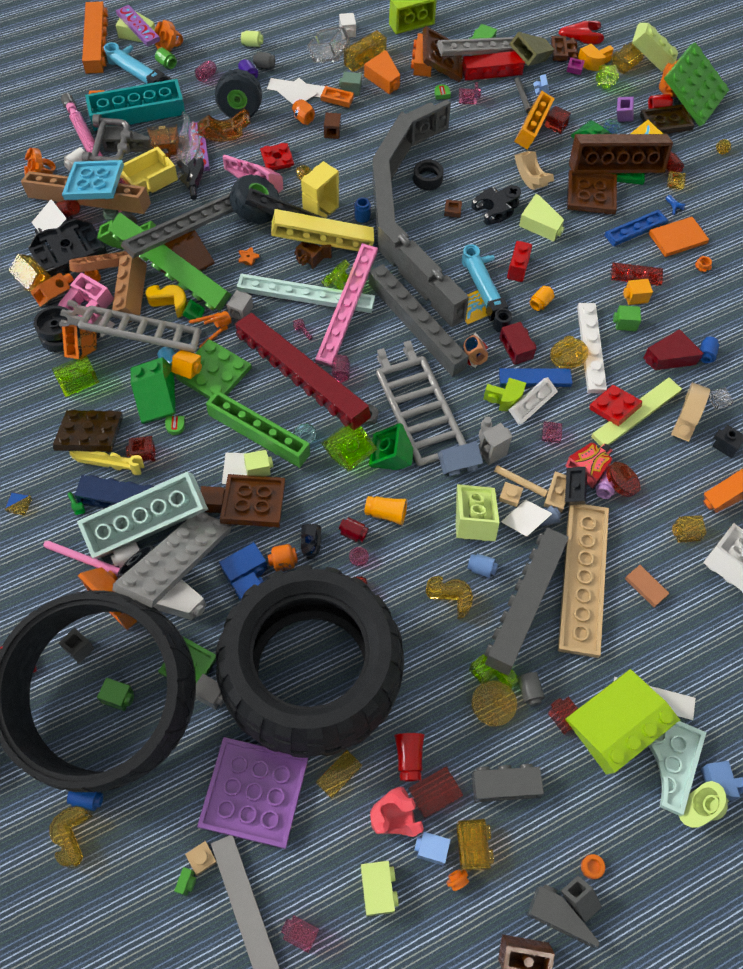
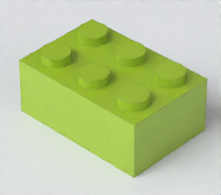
M390 0L389 25L394 33L400 34L435 24L437 0Z

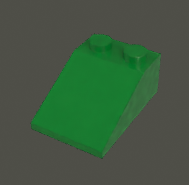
M163 357L130 368L131 386L142 424L176 414L174 373L171 372L172 365Z

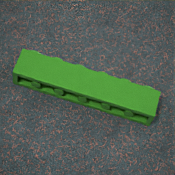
M216 391L207 401L206 407L209 416L298 468L310 456V443L223 393Z

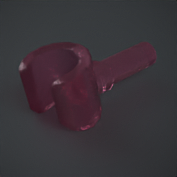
M303 319L293 321L295 331L301 329L309 340L313 338L306 330Z

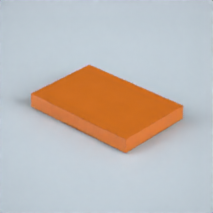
M693 217L649 231L650 237L665 257L708 244L709 238Z

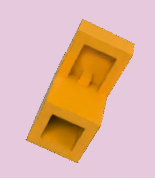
M589 44L580 49L578 59L585 60L583 65L585 69L600 71L603 70L605 63L611 61L614 48L609 45L598 50L594 45Z

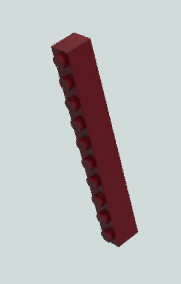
M253 313L248 314L235 323L236 335L241 341L244 340L252 350L255 349L263 359L266 358L274 368L277 367L297 387L300 386L304 389L308 396L315 398L320 406L326 407L332 416H337L343 425L356 430L371 418L368 404Z

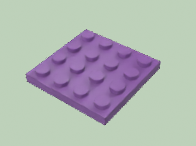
M223 737L197 827L286 849L309 758L293 757L290 754L269 750L264 746Z

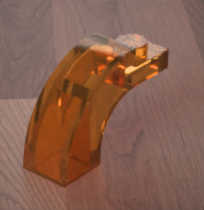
M243 109L228 120H217L207 115L197 123L198 134L205 139L216 142L235 140L243 135L242 129L250 124L249 112Z

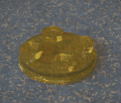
M566 336L551 348L550 357L556 366L570 369L583 364L588 358L589 352L588 347L583 341L573 336Z
M487 681L479 685L474 691L472 709L481 722L491 727L501 726L508 723L514 717L517 710V699L512 689L506 684L499 681Z

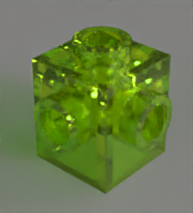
M617 65L599 66V71L596 73L597 86H602V89H611V86L616 85V82H618L619 73H617Z

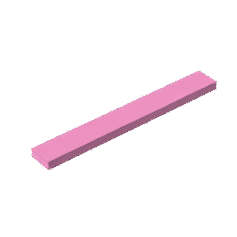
M361 244L316 356V363L333 367L369 276V271H371L378 253L377 247Z

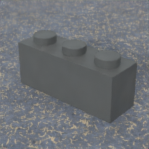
M522 764L520 768L502 765L494 770H490V767L487 766L476 768L477 771H473L471 775L474 802L541 798L544 795L540 767H533V764Z

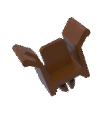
M302 241L295 248L296 251L294 252L299 264L302 263V266L309 263L312 269L323 258H332V246L330 244L320 247L314 243L309 244Z

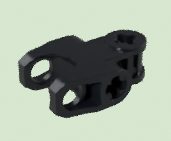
M510 185L500 191L495 187H491L472 200L471 207L476 211L480 209L490 210L484 215L483 222L486 225L502 222L510 218L514 208L518 207L521 189L515 185Z

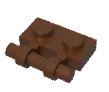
M551 36V46L555 49L552 53L553 61H567L568 57L578 59L579 53L575 38L566 40V36Z

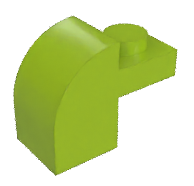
M509 378L505 389L487 384L483 400L500 404L499 411H508L522 398L526 383Z

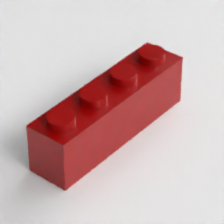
M515 51L463 56L462 72L465 81L523 75L525 62Z

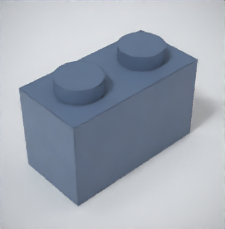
M477 441L438 452L443 475L455 476L461 474L460 471L465 469L471 472L479 469L478 466L483 464Z

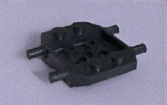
M72 216L66 218L67 222L58 228L44 231L41 228L35 229L36 234L28 248L44 278L53 277L58 273L64 276L72 272L69 267V260L107 253L103 242L97 239L98 233L92 223L76 218L73 219ZM46 242H48L56 259L58 260V263H56L54 258L52 257L48 247L45 244Z

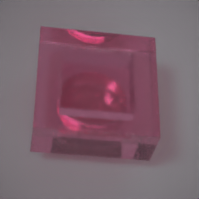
M544 421L542 441L560 443L562 439V424Z

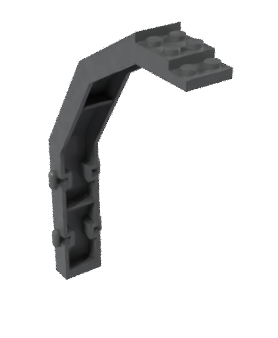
M446 99L436 105L429 102L407 114L401 111L373 157L372 185L378 251L394 267L397 266L398 272L426 301L430 300L431 306L451 327H454L466 320L469 296L448 275L444 276L442 274L443 270L414 240L410 241L409 235L395 222L391 183L392 178L412 146L448 129L451 102Z

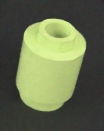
M260 31L242 32L241 43L247 47H260L263 44V35H261Z

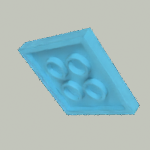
M123 161L74 162L62 193L64 200L114 198L124 167Z

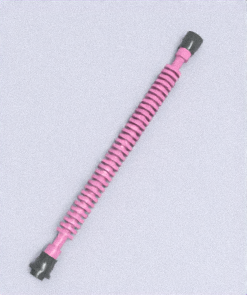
M65 93L61 96V102L70 113V120L86 152L92 153L95 140L82 114L77 111V105L73 96ZM118 210V212L137 224V219L131 212Z

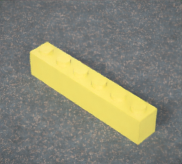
M278 209L274 210L271 236L319 245L330 244L332 247L358 252L362 243L370 246L374 244L373 227Z

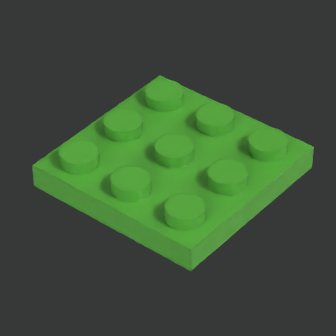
M208 339L195 353L201 356L202 368L200 373L196 374L192 379L175 374V377L178 381L210 399L216 391L227 396L249 372L252 366L249 362Z

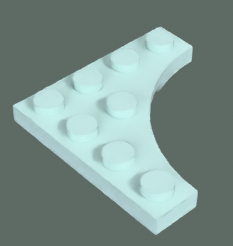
M681 721L677 722L648 746L656 759L661 776L662 793L659 807L679 816L684 815L706 732Z

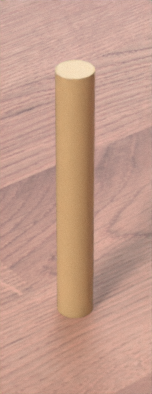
M498 465L494 472L543 497H546L548 490Z

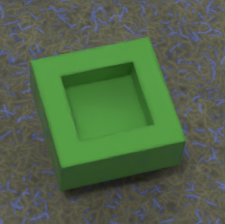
M183 867L174 891L184 896H187L188 891L192 892L196 883L195 872Z

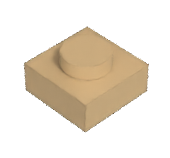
M505 482L499 501L517 507L523 488Z
M206 841L185 854L197 876L217 863Z

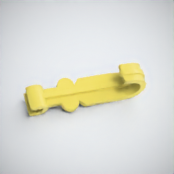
M69 451L70 456L80 463L112 467L115 470L128 469L134 475H141L140 468H145L142 457L139 455L126 458L120 457L117 453L109 455L99 451Z

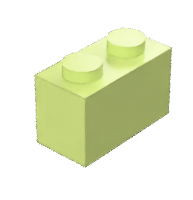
M389 861L361 864L366 917L394 913L395 907L399 906L397 891H392L391 882L395 881L394 866L389 867Z

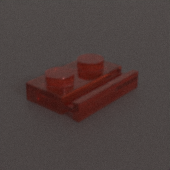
M447 766L408 788L424 819L463 796Z

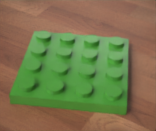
M696 42L687 48L664 78L699 127L705 124L729 91L726 83L723 82Z

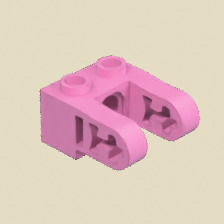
M80 273L70 286L72 288L62 298L58 306L74 310L72 306L67 305L68 300H73L78 305L85 300L88 302L85 307L107 308L114 300V297L107 287ZM93 313L88 323L93 324L100 314Z

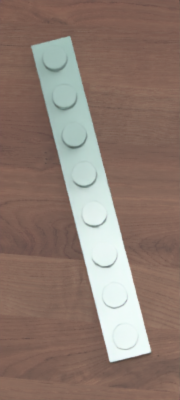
M246 274L240 275L237 284V290L241 292L330 307H337L343 290ZM361 293L355 311L372 313L375 295Z

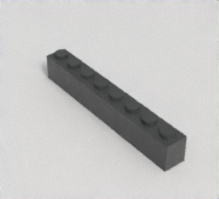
M384 264L369 271V286L452 377L465 370L469 356Z
M548 527L544 534H539L535 543L539 546L537 549H532L529 559L532 561L530 564L526 563L522 571L525 577L523 580L519 578L515 586V590L518 592L516 595H511L507 604L510 606L509 612L504 610L499 621L503 625L501 628H496L492 637L495 642L493 645L489 644L484 656L488 658L485 665L509 675L569 539L568 536Z

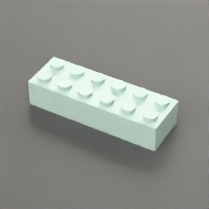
M185 472L77 521L92 559H100L113 553L116 549L143 540L208 510V507L194 475L190 472Z

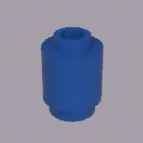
M361 197L354 204V218L356 221L364 223L370 220L371 204L367 198Z
M706 337L701 342L700 350L704 354L700 361L712 363L716 360L719 349L718 339Z
M69 791L67 804L72 805L73 808L95 811L97 807H101L104 795L101 792Z

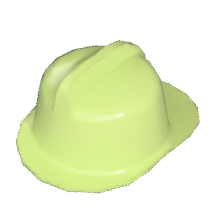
M713 781L702 784L689 794L684 815L679 816L680 820L686 826L698 828L711 820L723 818L727 812L729 802L724 788L719 783Z

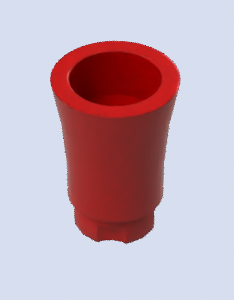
M401 733L394 735L400 781H421L424 734Z

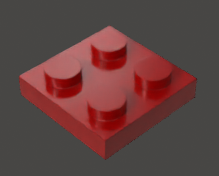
M612 385L590 404L589 410L619 427L642 406V400Z

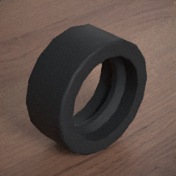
M422 160L414 167L413 181L420 189H437L443 182L444 169L437 161ZM422 172H432L435 173L437 176L434 178H425L422 177L420 174Z

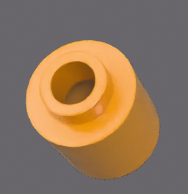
M542 286L531 297L530 306L536 311L543 310L555 297L553 289L548 286Z

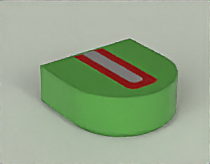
M440 84L435 87L434 95L436 100L451 98L450 89L447 85Z
M185 416L166 417L165 427L167 432L171 435L181 434L185 429Z

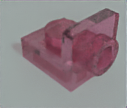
M475 82L474 89L459 88V104H477V99L481 96V88H478V82Z

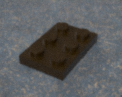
M683 104L644 109L640 112L643 123L649 120L663 134L691 131L695 126Z

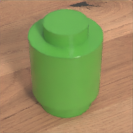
M163 47L156 51L155 60L167 69H173L176 66L177 59L171 52Z

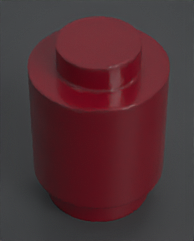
M350 517L347 520L343 519L339 526V530H341L340 535L355 542L360 541L363 543L369 531L365 524Z

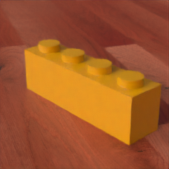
M543 91L540 92L514 141L515 143L528 150L536 138L555 98Z

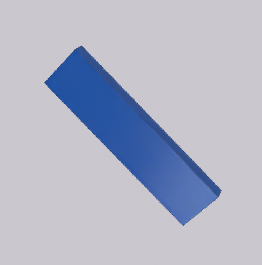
M658 209L606 231L604 236L614 247L643 235L651 229L666 225L668 219Z
M499 369L500 387H506L509 378L525 382V387H535L547 377L554 387L572 386L571 369Z

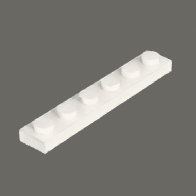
M578 303L577 310L587 393H604L607 390L596 303Z

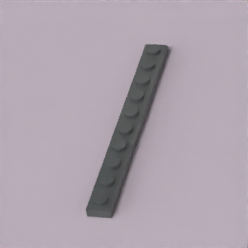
M230 193L122 241L121 247L132 258H135L234 212L229 201Z

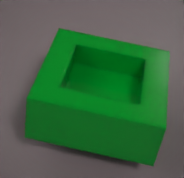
M190 299L182 315L190 320L201 318L205 308Z

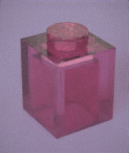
M293 915L292 920H286L281 933L284 934L283 940L309 954L320 930Z

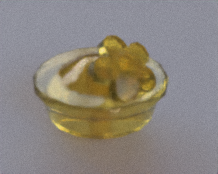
M300 165L296 168V176L301 181L312 170L306 165Z

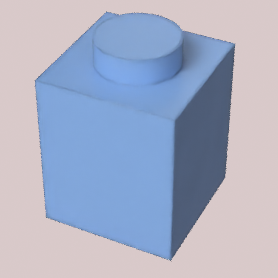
M423 832L422 838L417 836L414 851L418 852L417 858L443 866L446 862L451 839Z

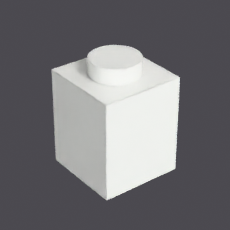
M354 13L339 14V27L342 38L356 37Z

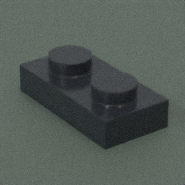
M567 468L566 505L586 504L587 468Z

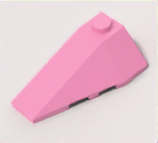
M228 155L223 156L224 169L237 178L246 175H258L272 183L278 193L283 190V177L272 169Z

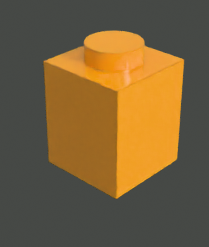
M649 279L628 281L623 291L628 305L648 303L653 293Z
M180 350L172 356L171 372L189 379L200 373L202 368L200 355Z

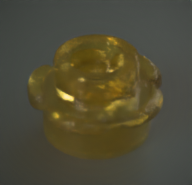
M726 139L720 140L715 146L717 152L720 154L729 153L731 142Z

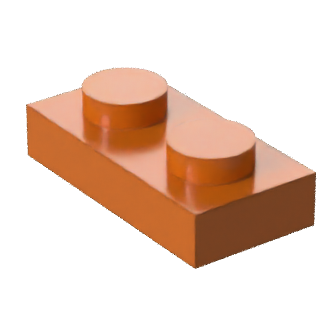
M325 86L320 97L323 102L349 108L354 99V93Z

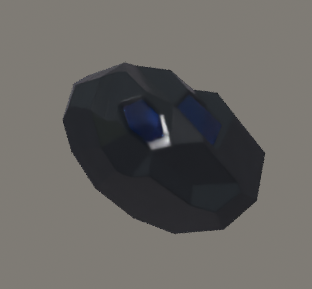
M304 524L301 527V551L308 559H314L321 549L322 529L318 524Z

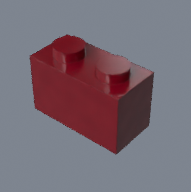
M521 322L501 328L499 339L514 365L534 358L536 344L530 339L527 328H524Z

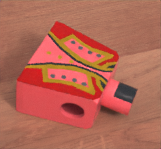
M590 443L572 454L567 461L566 467H586L587 484L593 489L612 461V457L609 456L612 448L608 444H603L599 448L595 443Z

